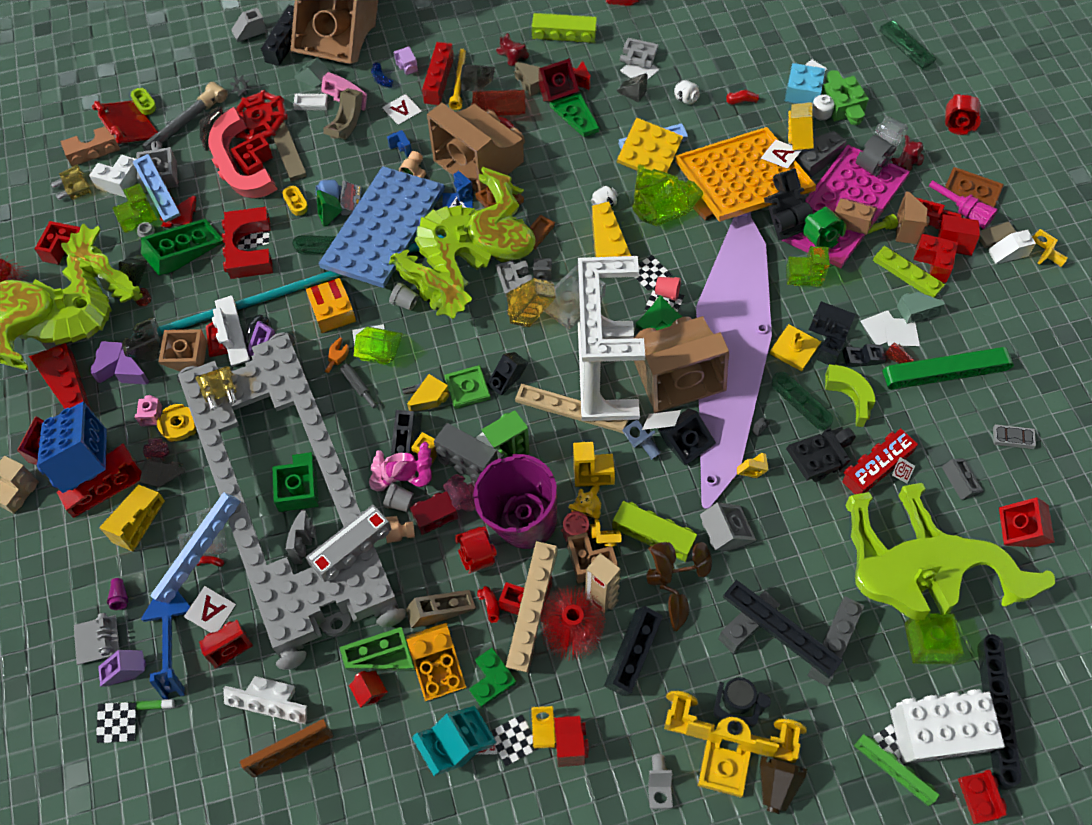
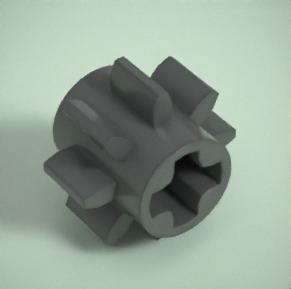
M243 75L240 79L235 76L234 80L236 82L230 83V85L234 86L232 92L237 91L238 96L243 92L247 95L246 89H251V86L247 84L249 79L244 80ZM239 82H242V85L245 86L242 88V90H240L239 86L236 85L239 84Z

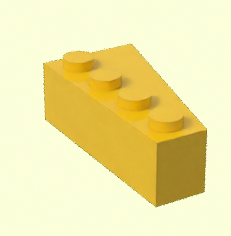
M605 202L593 205L592 227L595 257L631 256L610 203Z

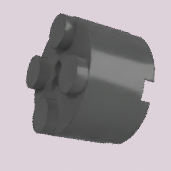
M875 134L864 145L866 148L863 152L860 151L855 163L877 177L881 173L882 167H887L892 160L890 156L893 155L897 147Z

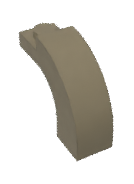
M350 88L340 92V105L337 116L333 122L324 127L323 134L329 135L334 139H347L351 135L360 115L363 92Z

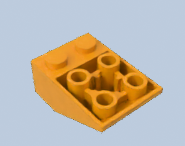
M447 623L406 636L425 701L466 688Z

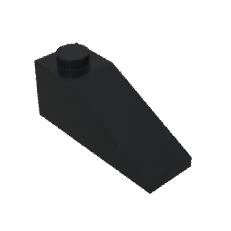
M396 410L391 456L397 453H410L414 455L411 447L420 435L422 413Z

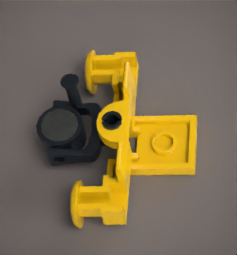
M743 677L733 678L726 684L725 689H723L724 683H719L713 711L714 716L720 720L716 730H714V724L698 721L696 716L688 714L690 706L698 705L696 697L683 691L668 692L666 698L672 702L671 710H668L664 729L707 740L698 786L742 798L751 752L791 763L797 761L800 743H798L799 734L807 732L805 725L791 719L776 720L774 727L781 730L779 738L771 736L770 739L751 734L749 728L757 724L759 716L771 704V699L768 695L763 694V692H759L757 695V690L750 680ZM721 697L724 706L734 714L749 712L755 703L754 715L751 717H740L729 714L720 707ZM722 739L739 743L737 750L732 751L720 748Z

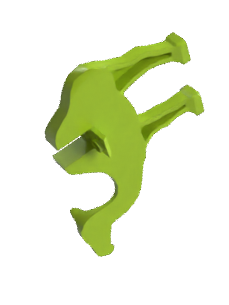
M923 483L903 486L898 495L910 516L917 539L903 542L890 550H887L870 526L868 506L873 499L872 495L869 492L851 495L847 500L845 506L851 512L852 519L851 538L857 549L856 586L866 597L877 602L892 605L911 619L924 620L930 612V608L921 593L927 589L932 595L941 615L949 614L958 603L962 575L977 565H988L997 572L1004 592L1001 603L1004 607L1014 602L1031 600L1055 584V576L1051 571L1046 570L1043 573L1021 571L1010 555L998 545L986 541L948 535L937 529L932 522L931 515L924 508L920 499L926 490Z

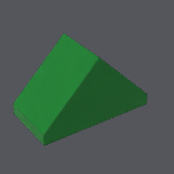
M317 190L318 216L323 227H325L343 209L337 197Z

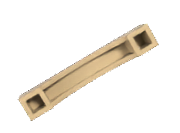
M536 541L506 667L509 669L529 673L541 612L558 548L555 545Z

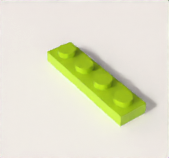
M886 246L873 258L875 263L923 294L933 298L945 286L944 283Z

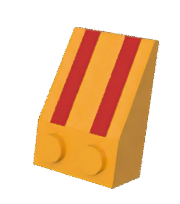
M340 278L306 289L321 333L356 322L353 308Z

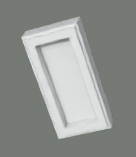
M295 94L294 110H327L328 94Z

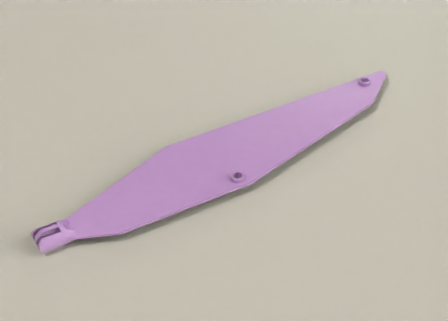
M751 212L733 217L696 306L697 318L703 316L714 334L721 332L729 350L727 391L699 399V415L716 444L700 454L701 501L704 509H708L714 504L737 475L736 467L742 464L772 337L766 243L751 218Z

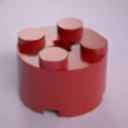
M954 95L947 103L945 111V125L949 128V131L957 135H965L979 127L981 123L980 100L970 95Z
M485 526L477 527L455 536L456 544L460 543L461 545L460 550H458L464 568L469 570V574L490 567L495 563L494 556H497L495 546L489 543V533Z

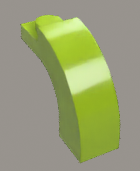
M829 364L825 373V390L838 391L848 395L855 404L856 426L864 427L866 421L870 420L871 410L875 404V395L872 387L858 372L844 366Z

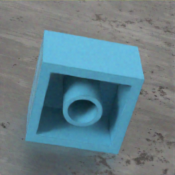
M792 63L785 101L798 104L812 102L813 105L814 99L821 95L825 68Z

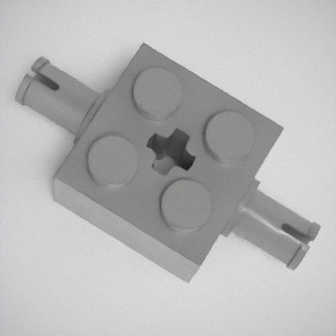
M156 141V147L155 142L151 143L152 150L136 152L137 159L149 154L167 188L178 187L177 161L171 147L162 149V143ZM137 172V180L143 192H148Z

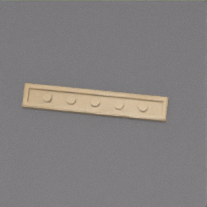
M521 384L515 402L582 421L580 400ZM628 420L582 422L623 433L622 429L627 426Z

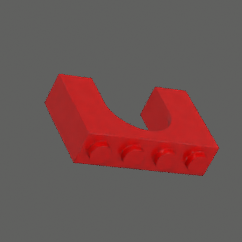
M258 207L224 212L222 227L225 233H222V239L225 244L223 248V255L226 258V262H223L225 273L228 272L230 279L272 274L273 262L269 249L243 251L237 248L238 242L244 236L251 233L271 231L270 216L267 208Z

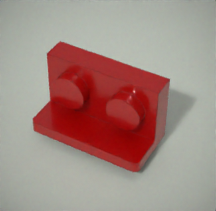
M990 769L958 779L974 825L1007 816L1006 803L1000 797L998 781L992 775Z

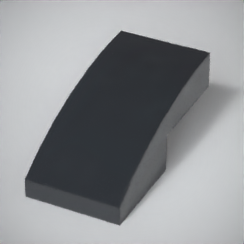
M865 344L862 348L845 347L842 350L847 367L871 366L887 361L882 345Z

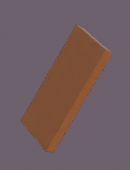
M322 719L239 762L242 769L254 778L333 738L334 735L331 728Z

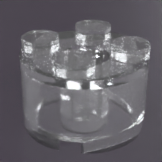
M885 116L882 124H878L875 133L897 147L900 142L902 143L908 130V125L892 117Z

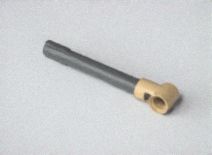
M210 82L206 86L205 92L197 98L198 100L142 145L145 151L152 150V142H155V147L156 141L163 144L204 109L208 110L216 102H224L228 95L227 90L215 82Z

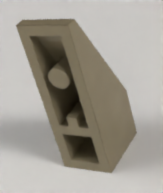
M470 590L414 598L405 610L411 628H416L473 611L476 607Z

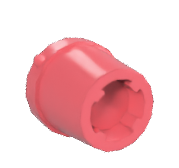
M658 277L655 295H661L662 297L677 301L681 278Z

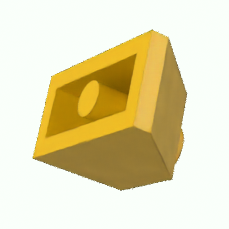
M428 374L408 401L409 411L415 412L439 407L441 402L444 403L449 397L448 385Z

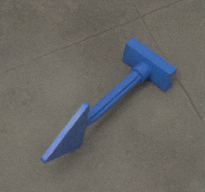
M178 591L169 604L152 599L141 618L143 622L162 619L161 672L150 674V683L163 700L167 699V693L175 691L180 696H185V688L175 675L174 669H172V617L186 614L190 608Z

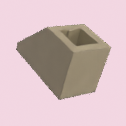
M517 62L515 63L516 70L514 75L522 83L524 91H527L530 96L540 93V67Z

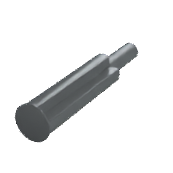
M349 363L344 364L340 368L341 372L359 396H363L372 408H376L377 404L368 394L370 390Z

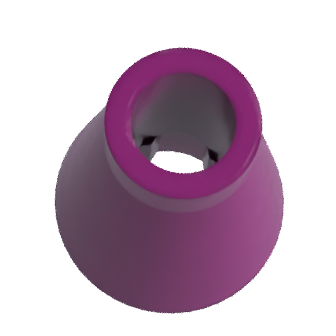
M114 578L111 580L107 604L112 610H122L127 606L129 600L123 579Z

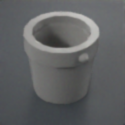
M399 282L391 293L389 303L411 311L416 305L419 295L406 287L405 284Z
M391 483L386 493L383 507L407 512L414 493L398 486V484Z

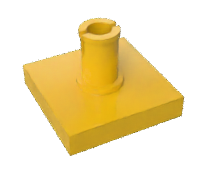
M788 324L771 348L769 354L802 372L819 348L821 341Z

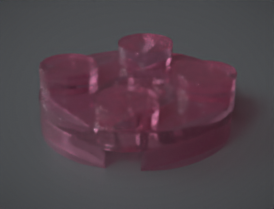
M455 474L448 479L443 487L452 499L451 503L455 509L460 510L462 508L465 511L472 512L476 509L473 497L474 486L471 483L467 485L464 482L466 478Z

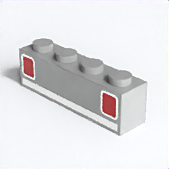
M371 505L306 557L309 565L324 582L334 579L341 569L353 564L356 557L361 553L369 551L376 541L384 539L391 530L389 521L374 505Z

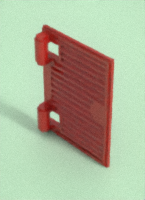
M95 101L94 105H92L94 111L98 110V117L110 134L116 135L115 141L118 144L149 140L158 133L146 115L139 111L133 101L105 104Z

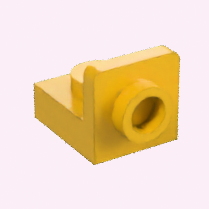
M761 453L753 459L745 460L736 467L737 474L758 478L767 472L768 462L766 453Z

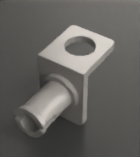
M661 754L652 756L653 770L649 771V804L652 810L672 809V770H666V758ZM657 793H663L667 800L660 804L654 800V796Z

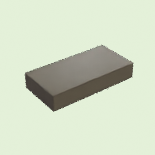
M1008 221L981 230L979 241L984 248H988L1011 233H1016V231Z

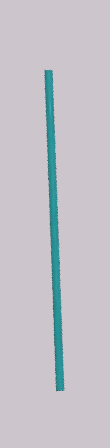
M416 243L410 245L408 255L419 251ZM328 271L235 301V306L237 310L244 309L344 275ZM213 309L131 335L133 342L137 344L163 335L164 330H179L210 320L214 317Z

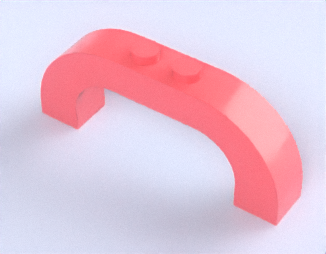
M233 107L223 113L211 128L209 148L214 157L212 161L220 169L218 174L223 181L226 180L238 194L247 198L267 196L278 190L267 170L264 168L253 175L242 176L229 152V144L232 138L247 129L241 115Z

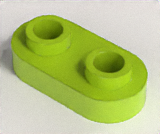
M136 88L131 92V98L142 114L149 115L155 112V102L144 88Z

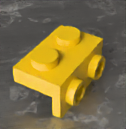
M594 519V524H590L591 536L595 538L596 543H603L605 546H617V542H622L619 530L600 531L598 519Z

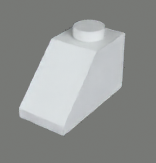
M1024 230L1011 233L990 247L988 251L995 264L1028 257L1036 243L1029 231Z

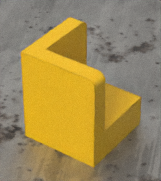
M422 432L411 447L412 451L418 454L420 445L423 442H427L429 444L428 448L431 449L430 457L432 458L431 463H433L437 457L434 445L435 439Z

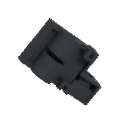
M796 168L774 175L773 183L779 192L764 198L765 203L773 204L768 207L778 240L781 241L803 232L806 224L805 218L809 214H813L811 206L805 202L804 197H806V194H800V192L804 191V188H801Z
M841 427L832 431L831 428L825 429L822 435L818 434L788 445L786 450L806 481L812 479L813 482H817L825 478L830 472L841 471L843 467L847 466L850 458L843 448L851 445L856 435L851 428L843 429Z

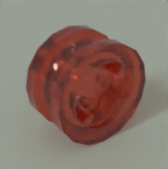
M140 288L139 294L144 295V298L135 300V302L139 306H146L151 302L152 298L147 289Z

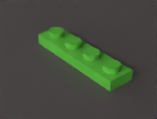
M863 734L854 745L858 750L926 805L929 806L936 801L939 794L935 792V788L930 783L920 780L910 767L900 764L894 754L880 748L874 738Z

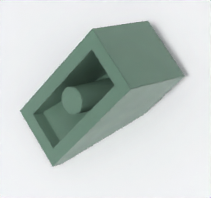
M316 57L303 65L294 78L316 87L319 84L322 85L323 76L327 72L331 73V71Z
M915 292L904 294L900 298L897 308L908 324L939 315L945 304L939 299Z

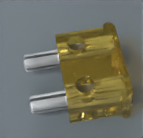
M77 164L59 173L61 179L51 183L53 188L60 185L65 187L66 191L56 195L58 200L67 196L74 200L82 195L91 193L86 177Z
M229 366L195 378L200 386L203 398L209 403L211 410L217 409L215 399L228 396L231 404H233V401L236 403L234 393L237 391L232 379L233 373Z

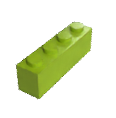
M534 13L532 39L595 43L597 17Z
M622 502L612 524V529L619 530V532L649 546L659 542L671 543L675 549L676 558L686 562L697 537V534L692 529L680 527L674 521L660 518L654 512L645 511L632 502Z

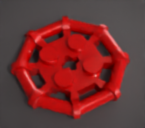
M261 90L260 93L241 98L242 101L236 110L241 115L247 130L250 132L247 134L243 130L234 137L247 141L257 136V132L267 129L261 132L264 139L270 136L274 137L281 124L288 117L285 112L284 98L270 94L266 90ZM277 106L278 111L274 112V108Z

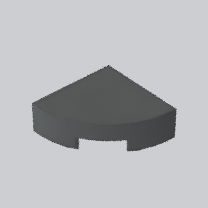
M764 417L760 418L755 423L752 433L759 436L768 427L770 422Z

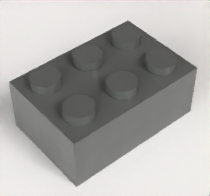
M446 423L434 440L439 462L444 465L449 464L460 474L465 473L474 482L477 481L481 472L490 463L498 459L496 449L449 423Z

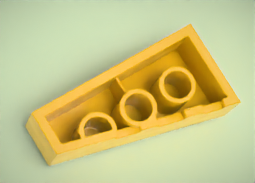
M812 102L792 104L791 111H788L789 144H792V150L814 148Z

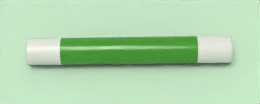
M174 699L135 701L136 710L174 708L175 705Z

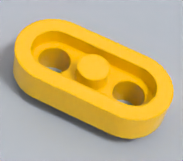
M296 186L286 187L283 190V197L292 214L296 216L305 214L308 206L299 188Z

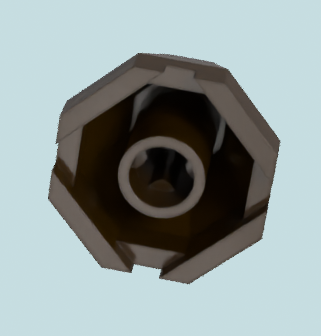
M761 756L759 768L762 804L767 806L766 811L780 814L781 810L786 811L804 782L808 769L776 759H769L767 762L768 757Z

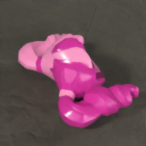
M423 442L420 445L417 461L410 453H397L384 459L383 452L381 450L376 451V456L373 458V463L370 467L372 471L369 478L371 489L377 492L384 491L391 483L396 481H409L417 487L428 485L432 480L430 468L432 466V458L430 457L431 449L428 448L429 444ZM416 471L419 473V476L417 478L415 476Z

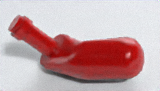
M202 556L197 566L209 563L222 567L224 560L215 556Z

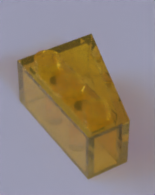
M533 278L507 293L510 324L530 327L556 298L554 283Z

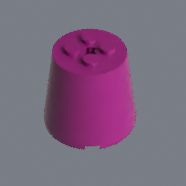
M513 454L511 457L496 459L481 472L475 483L473 497L477 513L491 529L507 543L521 549L535 548L536 541L545 543L553 535L557 525V486L555 478L546 464L533 456Z

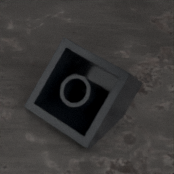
M690 408L679 415L675 426L658 429L666 445L684 465H687L716 444L699 413Z

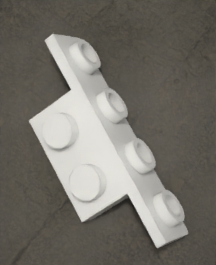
M228 296L216 300V309H213L214 317H212V321L218 329L216 337L219 344H223L228 351L231 366L250 361L234 298Z
M254 676L246 691L225 686L223 689L225 705L305 724L307 721V706L290 702L295 693V686Z

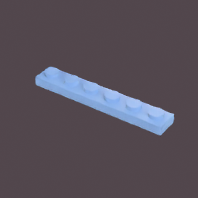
M223 492L150 595L154 600L169 604L175 597L176 592L187 580L189 574L199 563L201 557L211 546L218 533L223 529L227 520L236 511L237 506L241 502L238 498Z

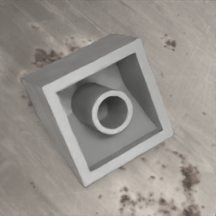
M717 502L700 514L702 525L707 530L710 543L715 550L729 551L756 541L740 505Z

